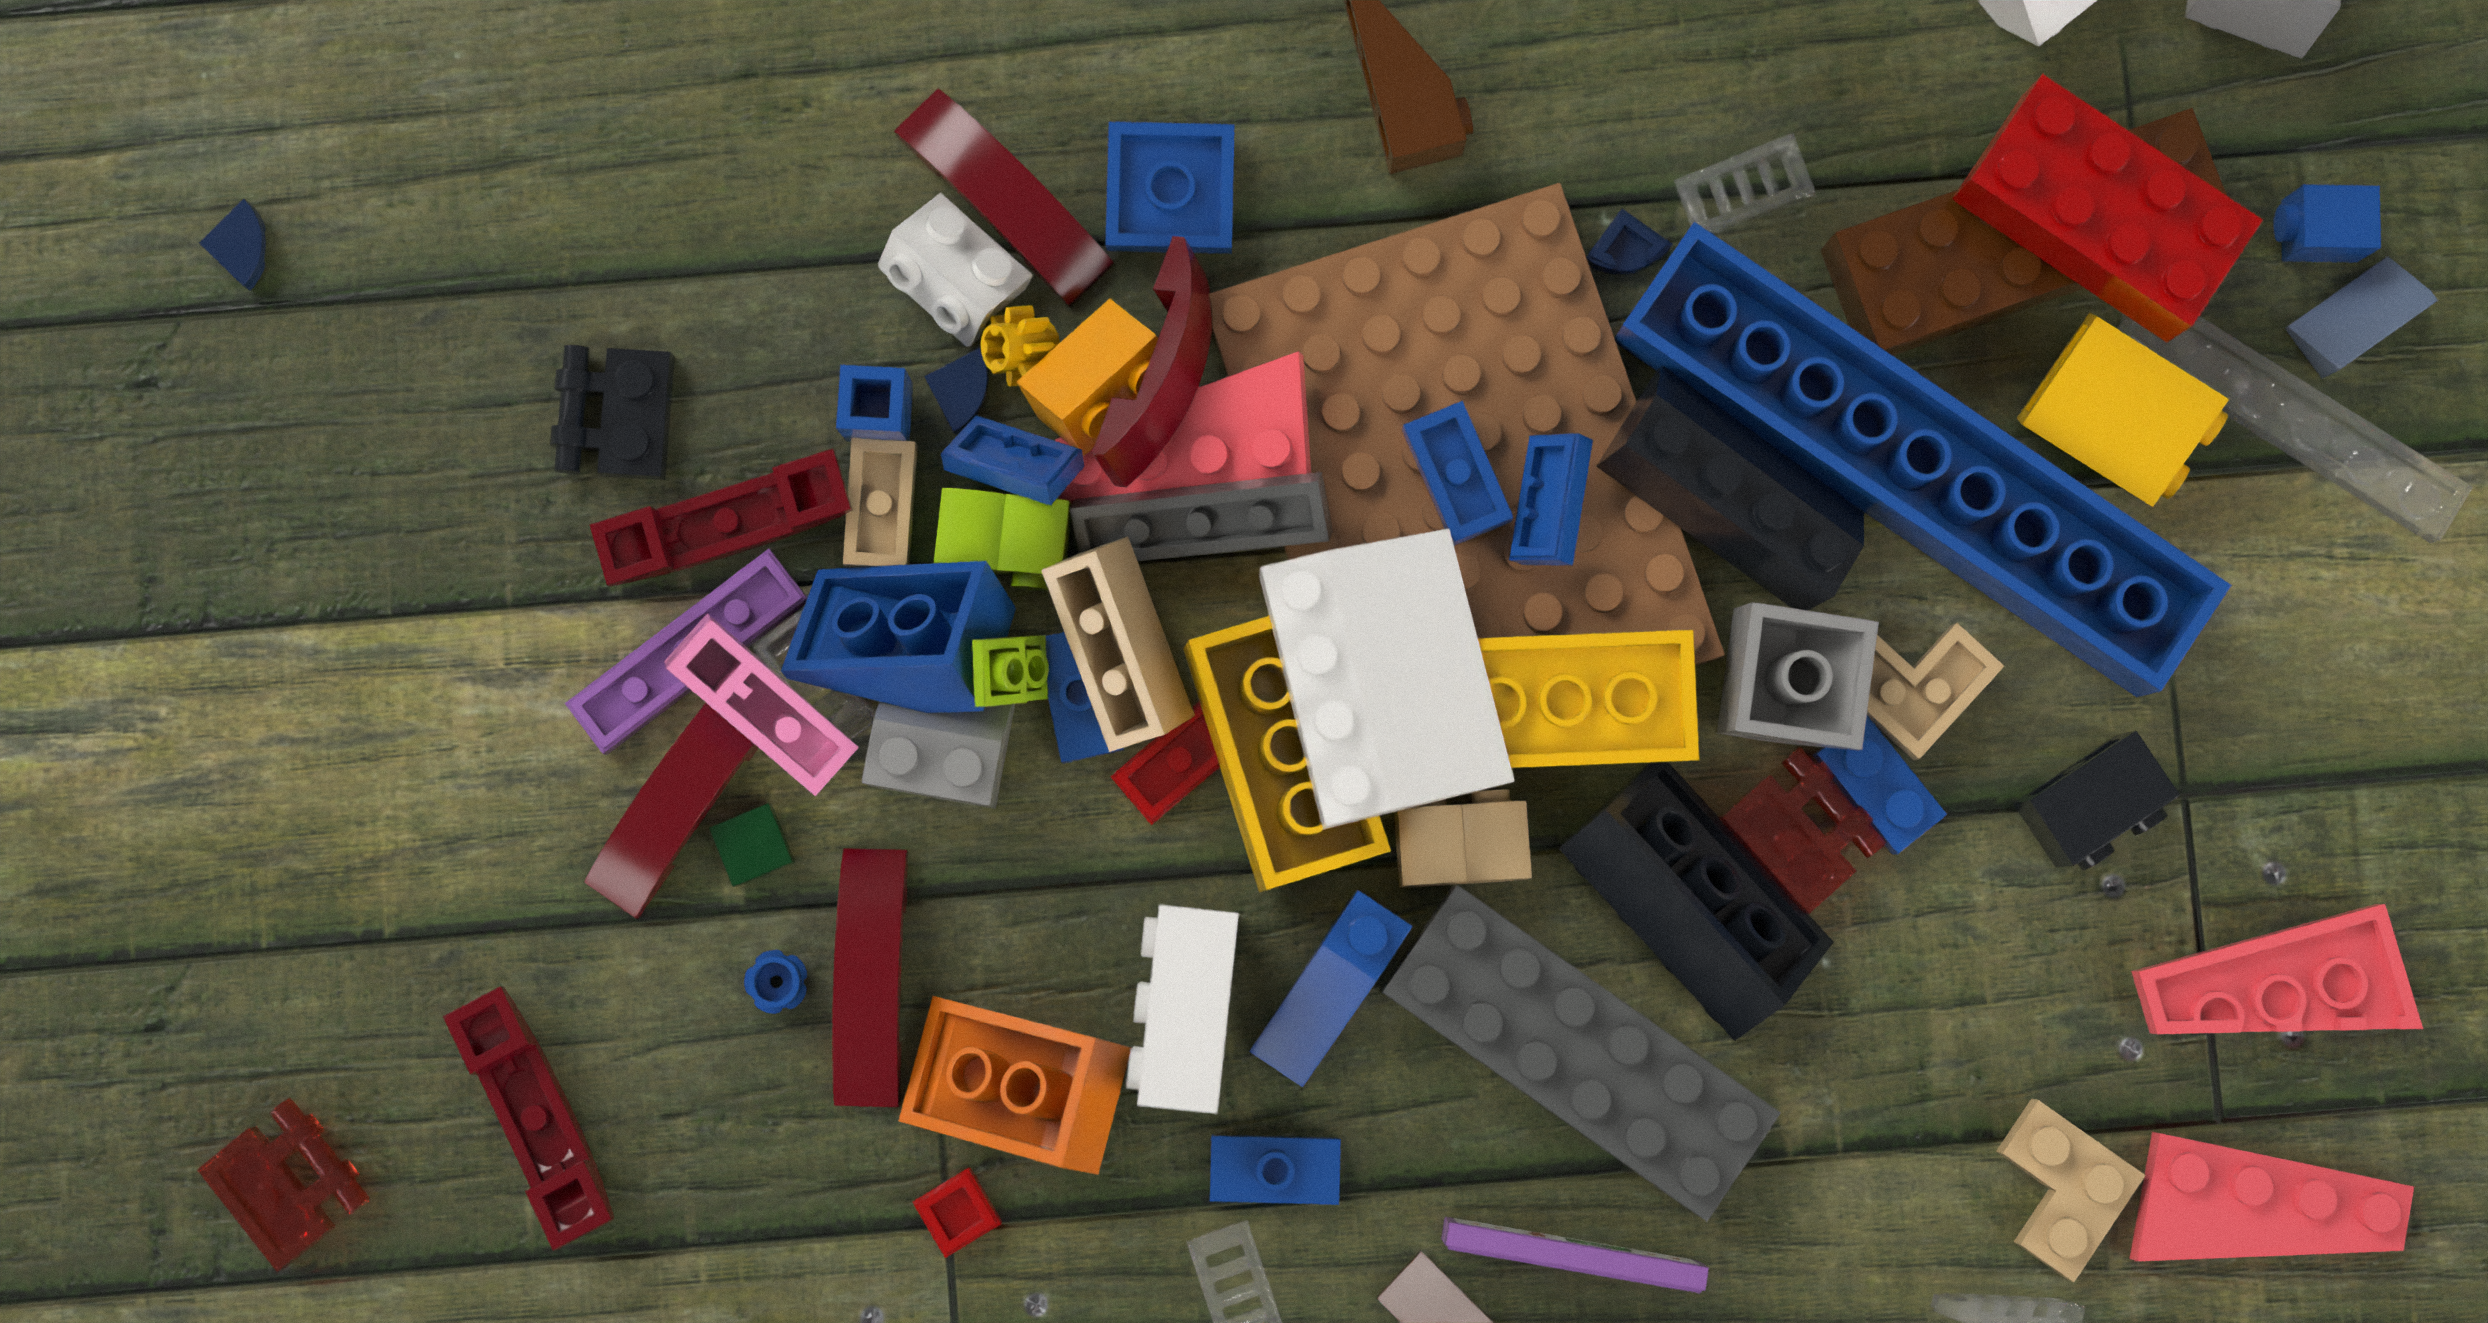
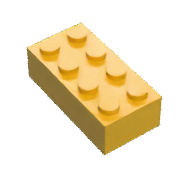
M1266 616L1188 640L1183 650L1259 892L1390 852L1380 816L1323 830L1270 617Z

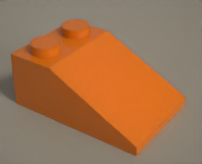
M933 996L899 1122L1057 1167L1098 1175L1132 1048Z

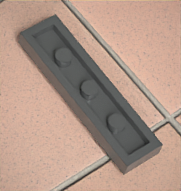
M1322 472L1075 499L1069 508L1079 553L1128 536L1137 561L1328 542L1333 533Z

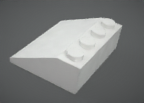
M1450 529L1324 551L1260 568L1259 577L1323 830L1514 782Z

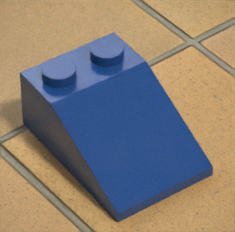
M987 561L818 569L781 672L786 679L924 713L984 711L985 707H975L972 640L1007 637L1016 607Z

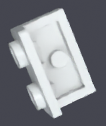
M939 193L892 230L878 263L879 269L887 275L890 282L897 289L906 292L933 316L936 323L944 331L953 334L967 347H970L979 339L987 321L990 320L992 315H996L1026 290L1033 276L942 193Z

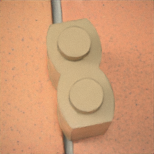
M1486 790L1472 792V804L1447 805V800L1444 799L1394 812L1399 888L1531 879L1526 801H1511L1510 790Z

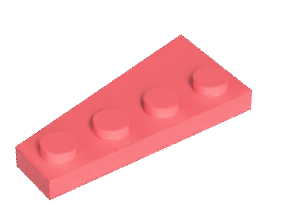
M1298 351L1198 387L1188 411L1170 441L1145 471L1127 487L1114 486L1093 456L1092 448L1083 456L1084 468L1060 494L1058 499L1068 500L1072 504L1075 499L1311 473L1304 356ZM1061 437L1055 439L1057 442L1069 445Z
M2373 904L2131 971L2148 1030L2151 1034L2423 1029L2385 904Z
M2152 1132L2145 1168L2146 1176L2143 1180L2129 1259L2139 1262L2404 1251L2414 1186Z

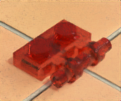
M1799 746L1781 762L1797 780L1787 792L1771 775H1767L1720 816L1719 819L1804 914H1810L1857 872L1840 853L1845 846L1852 841L1868 859L1879 851L1886 841L1870 825L1874 819L1862 805L1854 807L1831 782L1835 775L1822 761L1815 764ZM1812 798L1835 823L1833 828L1825 835L1801 809Z
M292 1098L286 1099L270 1112L272 1118L284 1132L270 1143L257 1126L250 1127L197 1169L276 1272L288 1267L336 1228L321 1208L330 1198L334 1196L349 1215L356 1212L371 1199L356 1180L360 1176L357 1169L349 1159L341 1161L320 1135L324 1131L320 1122L313 1114L305 1116ZM297 1151L301 1153L320 1177L307 1189L285 1162Z

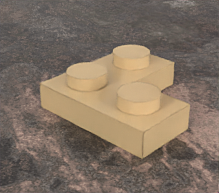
M1958 623L1951 625L1913 667L1877 635L1867 715L1877 728L1913 761L1918 760L2003 669L2004 665Z
M2031 1099L1996 1150L1997 1153L2049 1188L2014 1240V1243L2065 1279L2075 1282L2146 1175L2041 1101Z

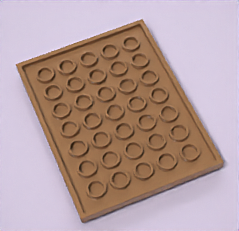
M1560 183L1209 294L1212 306V332L1227 377L1298 351L1304 356L1311 473L1322 472L1333 533L1328 542L1283 546L1287 560L1334 549L1444 530L1445 528L1410 451L1402 428L1404 424L1463 401L1514 517L1511 523L1454 546L1477 638L1693 630L1695 667L1725 656L1681 528L1596 467L1637 401ZM1579 433L1593 439L1573 565H1521L1510 561L1509 557L1529 436Z

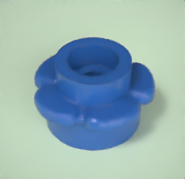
M768 950L757 956L754 966L746 971L744 978L746 993L752 996L755 1000V1006L763 1012L777 1014L782 1011V1008L793 1009L803 1001L807 993V987L804 985V979L807 978V970L804 963L795 955L785 956L780 950ZM775 975L780 976L783 980L779 988H775L771 984V979Z

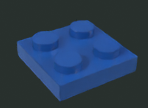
M1109 122L1106 251L1167 252L1172 237L1180 236L1185 237L1193 253L1232 254L1234 124Z

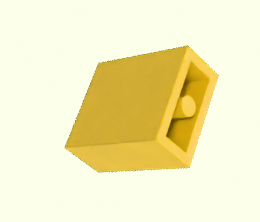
M2089 312L2020 412L2017 420L2029 430L2154 507L2161 496L2168 500L2181 487L2190 471V467L2184 463L2198 443L2207 446L2218 435L2228 418V414L2222 411L2229 399Z

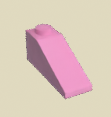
M708 613L664 661L667 670L814 796L822 790L859 748Z

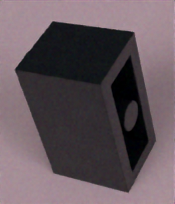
M2136 730L2114 736L2014 802L2013 805L2055 867H2068L2078 864L2083 871L2110 856L2115 851L2110 842L2130 829L2134 836L2163 821L2168 816L2163 807L2179 797L2180 794Z

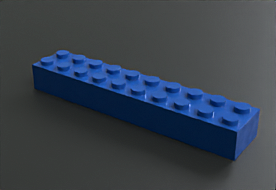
M1693 222L1614 337L1616 344L1657 371L1663 365L1854 506L2135 697L2162 691L2232 586L1696 222Z

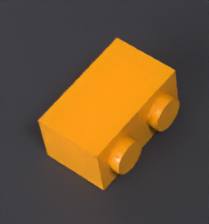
M1109 298L1017 381V384L1038 419L1070 446L1082 449V454L1085 456L1095 446L1112 398L1136 400L1158 337Z

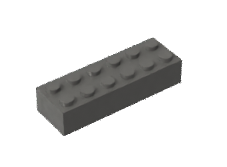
M1458 885L1451 886L1379 990L1705 1221H1708L1781 1114V1112Z

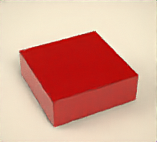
M971 1167L966 1168L912 1202L945 1258L1002 1224L1001 1218Z

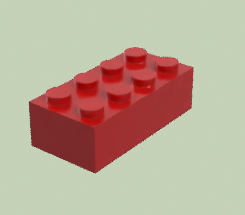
M2044 74L2021 96L1952 198L1953 201L2166 343L2194 325L2263 221V219Z

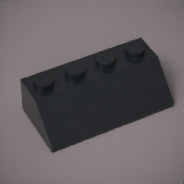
M1663 365L1653 375L1596 466L1794 609L1808 611L1834 597L1864 547L1863 511Z
M1649 762L1594 812L1559 848L1573 864L1576 871L1591 883L1617 912L1620 919L1634 930L1660 959L1663 966L1677 977L1704 1007L1707 1014L1714 1021L1718 1022L1734 1041L1784 1007L1834 943L1669 762Z

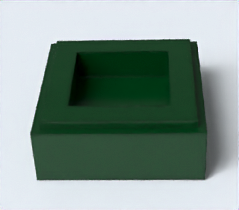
M770 803L709 827L732 887L741 886L796 863L773 805Z

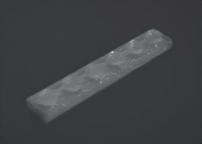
M2126 315L2122 317L2116 327L2121 332L2227 397L2229 401L2222 411L2227 413L2228 417L2429 543L2440 541L2473 489L2471 485L2200 316L2191 328L2167 343Z

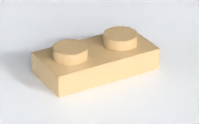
M851 438L848 495L853 511L846 514L843 565L845 567L910 565L918 448L916 442Z

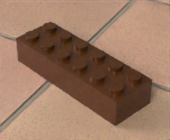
M2193 108L2128 130L2227 196ZM1958 190L1837 231L1820 249L1849 327L1892 356L2084 289V287L1953 201L1952 198Z

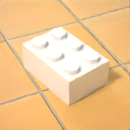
M1159 905L1158 918L1145 917L1141 956L1153 957L1151 983H1138L1134 1022L1146 1023L1144 1047L1133 1046V1049H1131L1127 1075V1089L1139 1090L1137 1105L1217 1114L1239 913Z

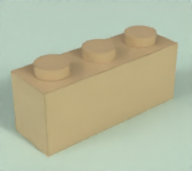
M1128 536L1076 554L1041 570L1109 752L1165 735L1195 716Z

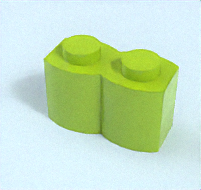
M942 488L934 563L987 561L994 574L1012 576L1011 587L1049 591L1041 570L1067 559L1071 528L1069 508L1072 504L1068 500L1056 499L1050 506L1015 494Z

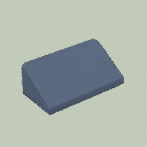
M2387 256L2291 323L2285 330L2323 379L2352 362L2437 302L2438 299L2430 289Z

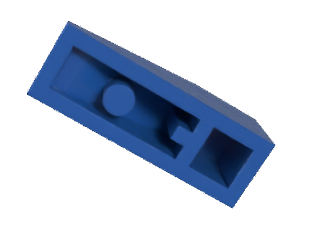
M1359 890L1355 891L1249 1052L1303 1087L1374 986L1413 926Z

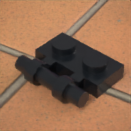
M565 345L562 369H557L555 374L554 389L561 393L558 425L551 426L550 446L556 448L554 471L565 474H579L581 452L599 451L597 473L603 477L666 480L675 356L670 351L607 348L605 373L588 371L590 348L580 345ZM586 395L603 396L601 429L584 428Z

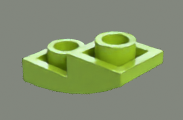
M1046 635L972 640L975 707L1027 703V701L1048 699L1047 678L1049 665L1046 656Z

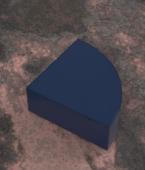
M243 198L199 244L238 282L249 290L256 285L264 271L266 263L264 262L266 249L265 224L252 204Z
M1621 209L1586 258L1589 267L1597 271L1620 275L1631 274L1647 269L1657 263L1666 255L1673 244L1630 213Z
M981 348L924 376L955 435L960 433L975 415H978L986 397L989 372L982 358Z

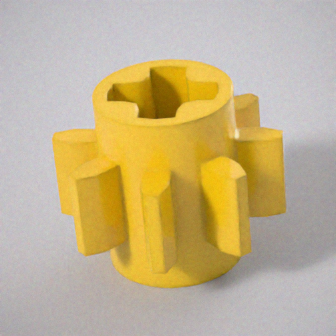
M1033 305L1006 307L1005 315H992L990 317L991 324L985 328L981 337V354L986 366L993 374L1006 373L1007 385L1018 386L1017 381L1060 343L1056 328L1048 317L1034 318Z

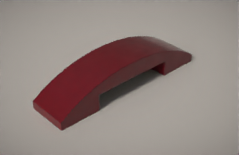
M939 88L894 130L895 135L937 177L941 176L1024 258L1025 264L1069 308L1114 265L1111 258L1041 182L979 122Z
M1172 237L1153 288L1166 309L1167 316L1136 400L1112 398L1092 451L1093 456L1114 486L1127 487L1145 471L1167 445L1193 401L1207 362L1212 332L1210 288L1206 274L1185 237Z
M832 448L772 467L773 473L658 509L647 506L590 524L607 586L611 587L648 579L729 557L806 531L853 511L835 450Z
M705 703L640 789L602 848L584 883L638 919L674 869L675 865L672 863L744 760L750 761L758 747L711 706Z
M843 848L837 903L833 973L832 1071L834 1106L900 1107L902 1042H899L903 914H906L908 850Z
M500 986L444 1015L443 1019L469 1074L478 1075L527 1179L530 1189L526 1190L525 1193L552 1250H557L614 1220L603 1181L571 1105L538 1041L505 987Z

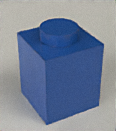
M2304 184L2282 199L2275 212L2273 226L2276 241L2282 242V261L2357 263L2381 248L2380 186Z
M840 365L836 429L846 442H851V438L909 441L913 382L906 369Z

